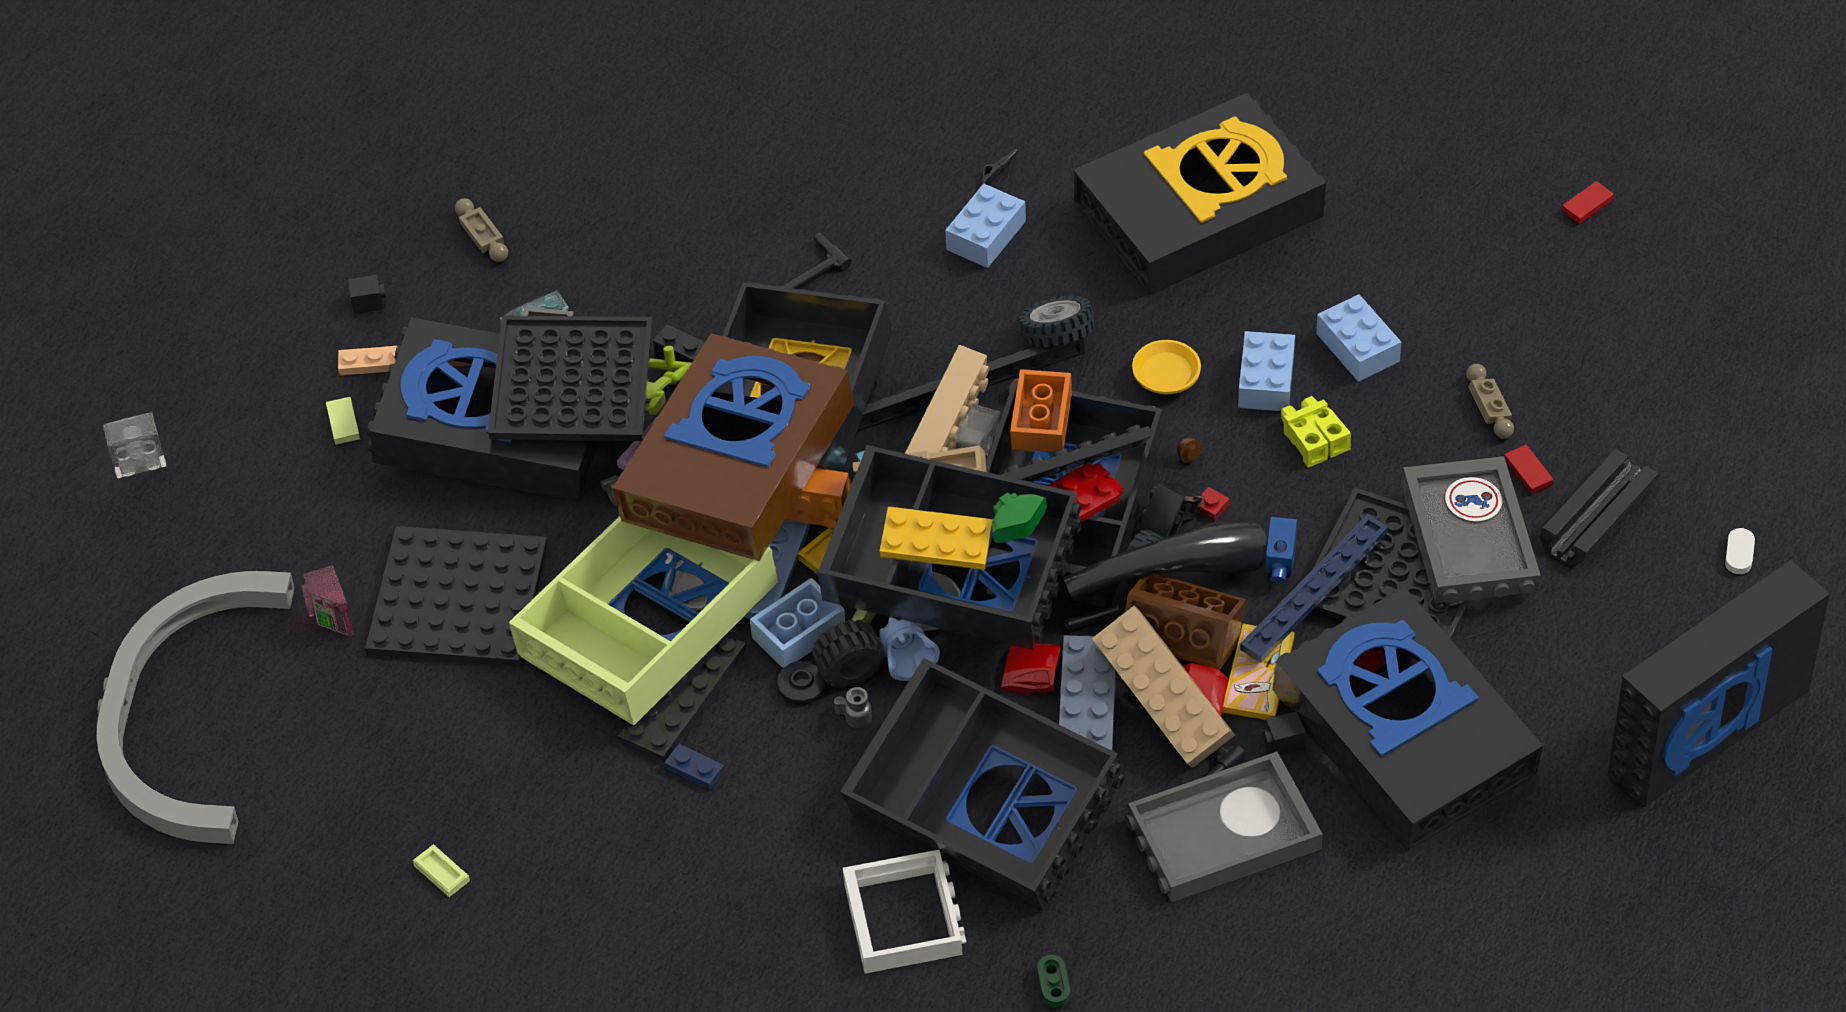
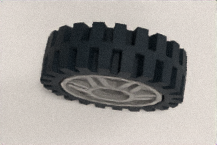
M1062 296L1059 299L1051 298L1048 302L1046 300L1041 301V304L1036 303L1032 305V308L1028 307L1025 309V312H1022L1019 317L1025 342L1036 347H1041L1042 345L1050 347L1051 344L1059 346L1060 343L1068 344L1070 340L1077 341L1079 340L1078 337H1085L1086 333L1092 332V329L1095 327L1090 301L1079 296L1076 298L1075 296H1069L1068 298Z

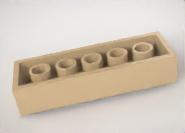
M961 345L958 346L905 454L921 451L936 453L957 448L959 442L957 437L959 433L965 432L969 422L967 417L970 412H975L979 402L977 397L980 392L984 393L988 385L989 379L986 378L989 371V366H986L987 355Z
M1135 606L1092 638L1189 766L1194 768L1235 736L1150 623Z

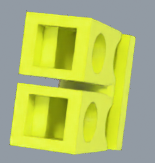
M1311 396L1301 402V409L1298 411L1290 405L1282 408L1281 419L1284 423V434L1303 455V462L1308 468L1328 460V456L1332 458L1350 450L1351 433L1335 413L1328 408L1325 400L1318 402Z

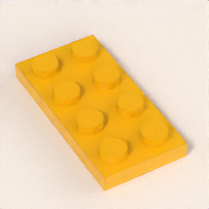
M888 507L880 546V557L985 570L993 519Z

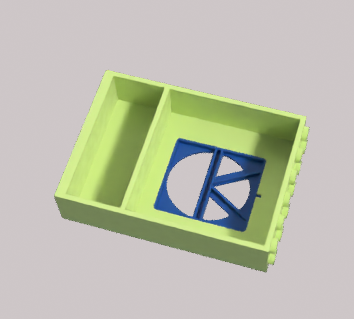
M619 516L509 622L517 652L523 659L632 725H635L778 583L772 550L768 547L759 562L622 522ZM667 553L673 556L671 562L668 564L665 563L668 559V556L666 555ZM683 560L685 563L676 569L677 562ZM670 569H671V573H670L669 580H668V584H667V588H666V586H665L666 577H667V574L669 573V571H670ZM677 571L691 573L704 583L669 596V591L672 592ZM666 572L661 591L644 581L655 574ZM636 590L690 623L677 632L659 635L626 616L625 605L631 592ZM707 595V606L700 613L682 604Z

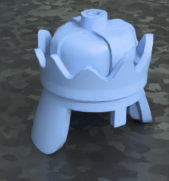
M890 617L886 627L880 629V638H877L885 651L889 672L893 678L900 681H909L923 658L935 664L937 663L940 655L939 648L932 640L925 636L921 624Z

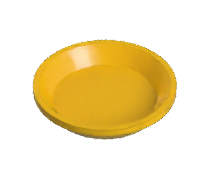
M1159 340L1145 345L1136 353L1132 363V371L1136 381L1145 389L1158 394H1175L1190 388L1197 381L1201 371V363L1197 353L1188 345L1174 340Z

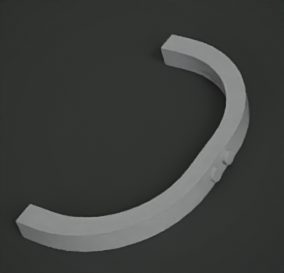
M270 571L235 572L193 583L167 596L153 606L138 620L122 641L111 666L109 677L104 680L103 699H99L98 752L107 780L114 794L135 817L152 828L168 835L191 841L233 844L238 826V818L235 808L232 806L193 804L164 796L143 783L128 766L123 754L124 730L136 684L146 661L155 649L172 633L205 615L241 607L290 609L295 589L291 573Z

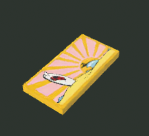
M1243 624L1222 712L1266 720L1276 717L1280 698L1272 690L1275 663L1282 654L1291 653L1295 632H1291L1260 663L1240 650V643L1257 627Z

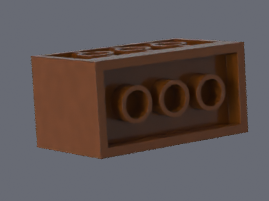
M1154 574L1141 577L1128 593L1125 612L1135 606L1175 657L1220 670L1237 647L1246 599Z

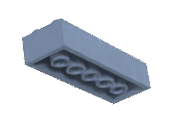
M1064 636L1059 725L1113 751L1116 670L1092 638L1095 636Z

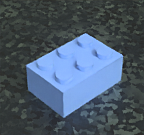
M983 184L945 230L946 250L988 268L1025 223V201Z
M1356 295L1318 314L1317 335L1358 382L1400 362L1401 341L1360 295Z
M1245 331L1238 408L1281 411L1282 408L1289 406L1295 335Z
M810 578L750 619L752 638L784 668L810 653L815 647L814 643L816 640L820 639L819 636L828 631L827 629L836 626L838 623H844L845 613L841 605L822 601L820 586Z

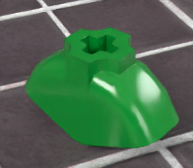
M1006 493L1000 497L998 503L994 506L995 515L992 521L994 541L1002 543L1031 535L1045 513L1047 506L1046 498L1034 494L1017 496L1015 493Z

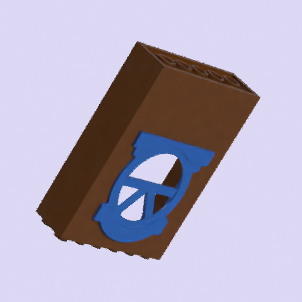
M711 333L613 486L621 521L760 562L854 406L848 370ZM743 378L775 387L750 403L744 404ZM732 382L734 402L712 397L713 392L719 387ZM779 395L782 396L783 404L779 415L757 409ZM706 406L771 424L772 426L764 433L748 440L725 441L714 437L706 430L702 422V411Z

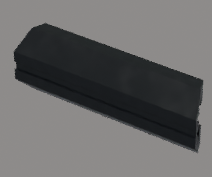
M1615 449L1543 527L1540 539L1547 556L1559 561L1565 567L1583 562L1660 477L1659 473L1647 466L1641 469L1637 464L1633 465L1628 460L1629 457L1626 454Z

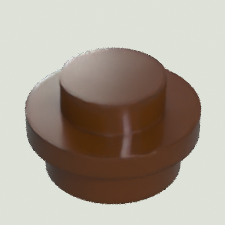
M1194 438L1183 439L1177 447L1179 458L1186 463L1197 459L1201 453V443Z

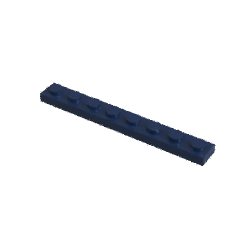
M1367 514L1240 643V650L1262 663L1388 533V526Z

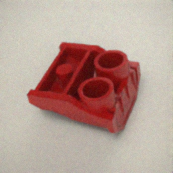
M1036 643L1034 650L1011 645L1001 690L1023 694L1034 692L1046 694L1053 692L1054 678L1057 675L1063 643L1058 645Z
M1193 663L1182 666L1221 716L1229 678L1213 667Z

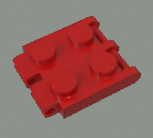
M1088 462L1048 485L1049 487L1077 493V502L1081 504L1078 518H1081L1082 521L1118 502L1120 495L1124 493L1122 485L1113 476L1109 477L1110 473L1099 462L1095 464Z

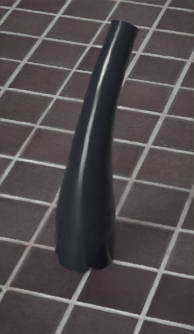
M1249 520L1216 522L1117 554L1063 578L1072 599L1115 583L1160 573L1253 572L1258 570L1266 559L1262 558L1263 546L1267 545V538L1263 528L1258 523H1252Z

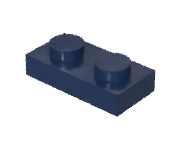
M678 744L665 761V769L709 790L712 789L725 771L723 764L681 744Z

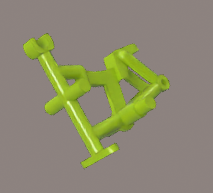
M672 346L664 347L665 360L650 358L649 368L666 370L664 376L655 383L648 382L646 400L649 404H646L645 412L649 411L650 415L658 414L666 402L665 393L662 389L668 384H677L692 364L675 361L674 348Z

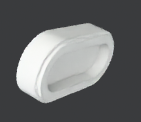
M1734 529L1728 537L1725 565L1734 574H1745L1752 566L1755 537L1747 529Z

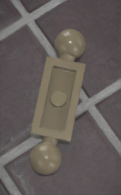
M466 198L458 200L455 204V211L460 216V224L482 253L489 251V256L493 261H504L508 256V249L504 245L503 236L480 207L474 210L472 201Z
M1472 364L1466 372V376L1470 381L1468 388L1486 424L1495 423L1494 433L1501 439H1507L1514 432V425L1510 421L1512 414L1495 380L1485 379L1486 369L1480 364Z

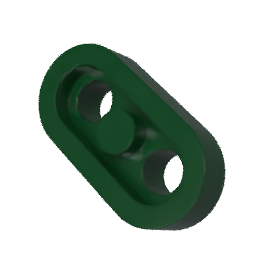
M1046 955L1039 960L1037 965L1042 998L1048 1006L1059 1008L1066 1005L1070 1000L1067 971L1062 958L1056 955ZM1055 971L1056 973L1048 974L1047 972ZM1054 994H1059L1060 996H1059V997H1053L1052 995H1054Z

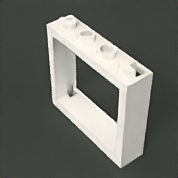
M939 850L843 868L845 890L865 973L962 955V944L966 943L964 927H958L957 921L961 920L958 904L953 905L951 898H955L952 882H947L946 876L949 875V867L946 861H942ZM934 873L949 937L873 952L858 887Z

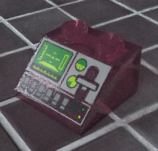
M333 565L303 574L305 585H302L301 589L308 615H314L319 626L347 636L354 635L347 602Z

